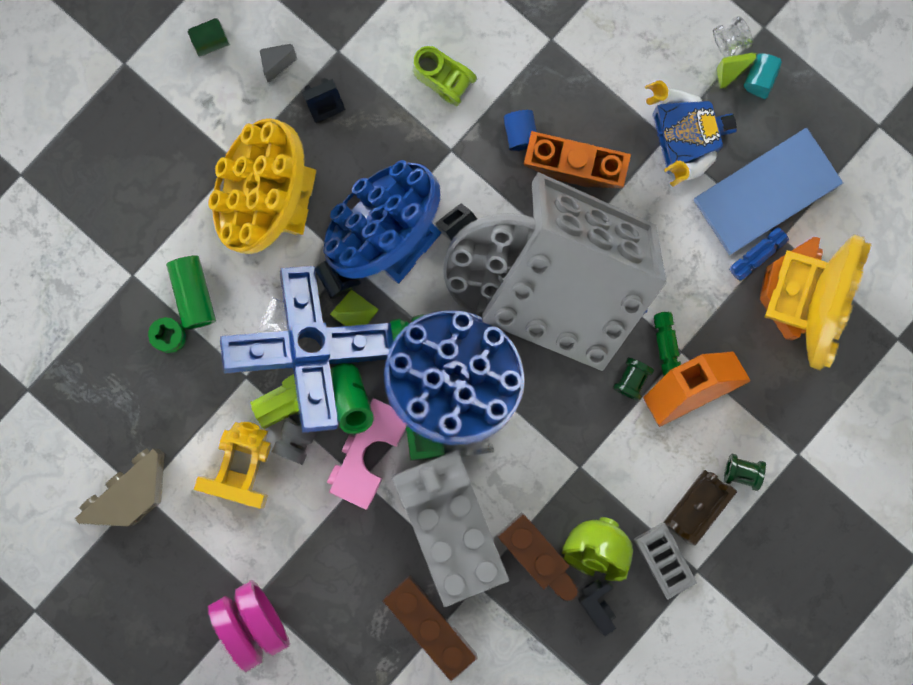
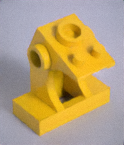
M235 422L229 431L224 430L219 443V449L225 451L218 475L216 479L197 476L194 490L255 508H265L268 495L253 491L252 489L260 462L267 461L271 449V443L266 441L268 431L260 429L257 424L251 422ZM236 450L252 455L247 474L230 470Z

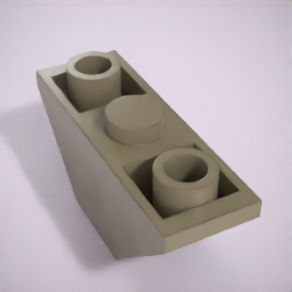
M146 448L131 461L134 466L125 474L120 471L105 484L108 489L99 497L95 494L88 498L79 507L82 512L74 519L79 524L136 525L161 503L165 454L161 449L149 451Z

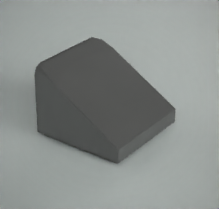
M293 44L260 50L263 72L267 82L276 78L297 59Z

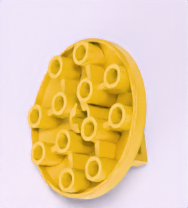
M272 118L262 119L253 124H246L241 134L229 148L225 158H220L216 164L215 173L217 179L214 191L209 197L208 205L213 210V220L218 237L227 248L243 254H254L270 246L283 231L294 235L304 234L308 214L307 207L309 198L312 195L317 170L304 166V152L300 138L290 125ZM224 178L223 190L220 191L222 180Z
M854 234L838 249L829 262L788 250L786 252L778 276L779 281L776 290L774 289L765 318L806 330V348L811 368L818 370L823 369L824 366L830 368L834 361L839 343L832 341L833 339L839 340L847 323L853 305L851 303L858 290L864 272L863 268L872 245L865 242L866 239L862 236Z

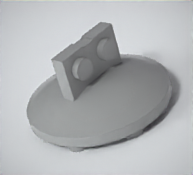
M516 214L487 216L468 224L456 234L447 249L443 272L449 293L463 310L482 317L485 308L535 231V218Z

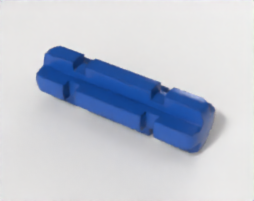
M781 228L774 229L766 236L767 239L761 240L742 256L743 259L737 260L730 266L729 270L737 280L741 281L752 273L751 269L755 270L776 252L775 249L779 250L789 241L787 234Z

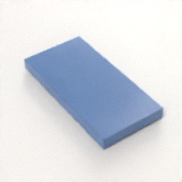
M806 127L701 193L693 201L730 256L843 184V181Z

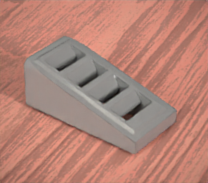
M661 523L633 539L667 600L697 583L666 523ZM663 537L665 543L649 551L647 545ZM668 549L671 551L672 555L657 563L655 562V556ZM674 561L677 562L678 567L663 575L661 574V568ZM683 573L685 579L668 587L667 580Z

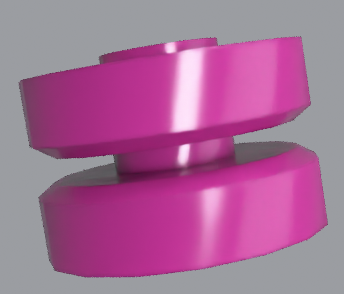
M253 580L235 590L236 603L224 596L208 606V613L219 639L233 661L245 673L263 662V650L274 656L290 646L288 635L277 612L263 590Z

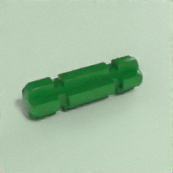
M668 311L657 313L653 317L655 328H658L659 331L656 333L660 360L664 361V364L661 365L663 376L671 369L681 365V361L678 362L677 357L680 355L676 332L672 330L674 325L673 314Z

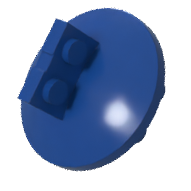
M401 160L393 166L377 172L368 179H359L353 185L351 194L343 203L336 205L330 213L332 220L326 231L323 249L327 263L338 274L347 278H363L384 271L393 281L399 284L414 267L419 257L426 253L442 234L432 223L441 198V190L437 178L427 167L418 163H407ZM355 195L360 201L355 207L350 209L346 204Z
M446 310L424 315L408 324L398 334L388 352L384 369V383L391 406L410 429L435 442L449 445H464L489 438L509 422L522 398L524 370L516 347L501 329L482 322V317L476 314Z

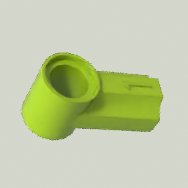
M294 374L286 378L282 382V386L250 402L251 409L263 429L295 413L299 415Z

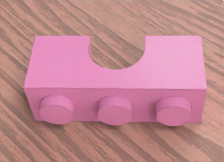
M374 398L370 404L374 416L373 424L362 433L356 435L349 434L342 449V452L347 454L342 466L335 465L327 481L328 484L332 485L329 493L366 510L369 509L383 478L371 473L367 469L364 462L365 452L370 445L376 442H386L398 447L407 426L399 418L392 406Z

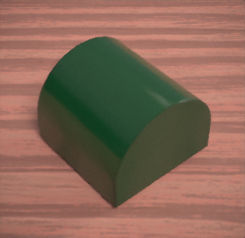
M217 18L192 27L187 31L198 57L230 45L223 26Z

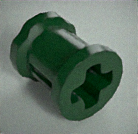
M628 357L625 362L627 367L619 383H615L613 389L630 399L640 401L642 398L641 390L648 376L653 375L654 369Z
M730 454L725 467L724 483L731 484L733 481L751 486L752 490L758 491L761 489L764 481L766 462L759 461L754 463L738 459L736 454Z

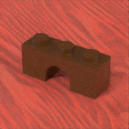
M411 575L384 597L383 602L450 681H453L478 659L474 649L457 629L453 628L432 603V600Z

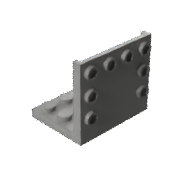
M538 172L532 181L535 231L482 313V322L603 371L667 282L657 227L647 220Z

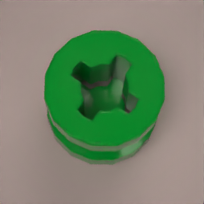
M164 317L152 323L149 327L148 338L151 345L157 350L165 353H175L186 344L187 334L186 330H183L182 324L172 318Z

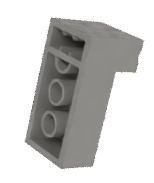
M458 450L392 476L444 607L509 581Z

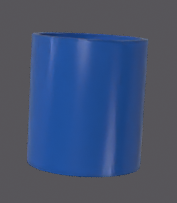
M520 110L506 114L503 118L509 149L511 151L526 150L531 131L537 132L533 111Z

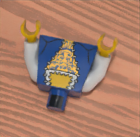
M659 80L646 85L645 89H650L654 93V96L646 99V103L648 105L661 103L656 106L652 114L666 165L664 172L675 175V180L670 182V185L674 187L682 181L702 176L716 161L717 153L723 147L721 136L737 132L734 115L730 113L716 117L710 101H702L698 96L668 88L663 81Z

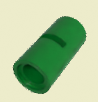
M199 256L181 257L166 263L183 330L197 329L215 323L216 318Z
M350 363L335 365L330 371L340 428L349 434L362 433L371 427L374 416L359 370Z

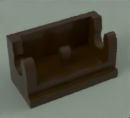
M703 470L662 523H666L669 529L688 544L696 546L738 491L720 481L713 472Z

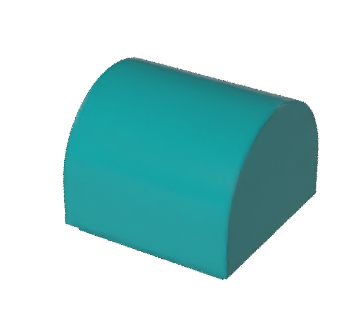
M757 54L744 83V88L763 99L768 98L779 74L782 59L770 54Z

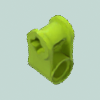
M421 47L414 56L413 72L415 77L454 106L460 105V97L470 83L474 84L477 80V76L469 68L454 61L436 47ZM426 58L432 59L437 63V68L432 71H425L420 67L419 63Z

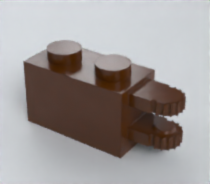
M522 512L496 535L543 590L550 586L563 601L567 600V602L569 600L572 601L578 596V587H576V584L565 572L570 566Z

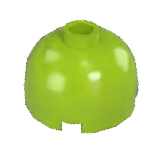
M601 517L599 520L582 522L571 530L566 539L562 554H565L564 560L569 565L587 575L594 577L595 571L606 573L604 580L622 581L627 578L631 566L633 548L632 542L626 533L619 528V524L616 521Z

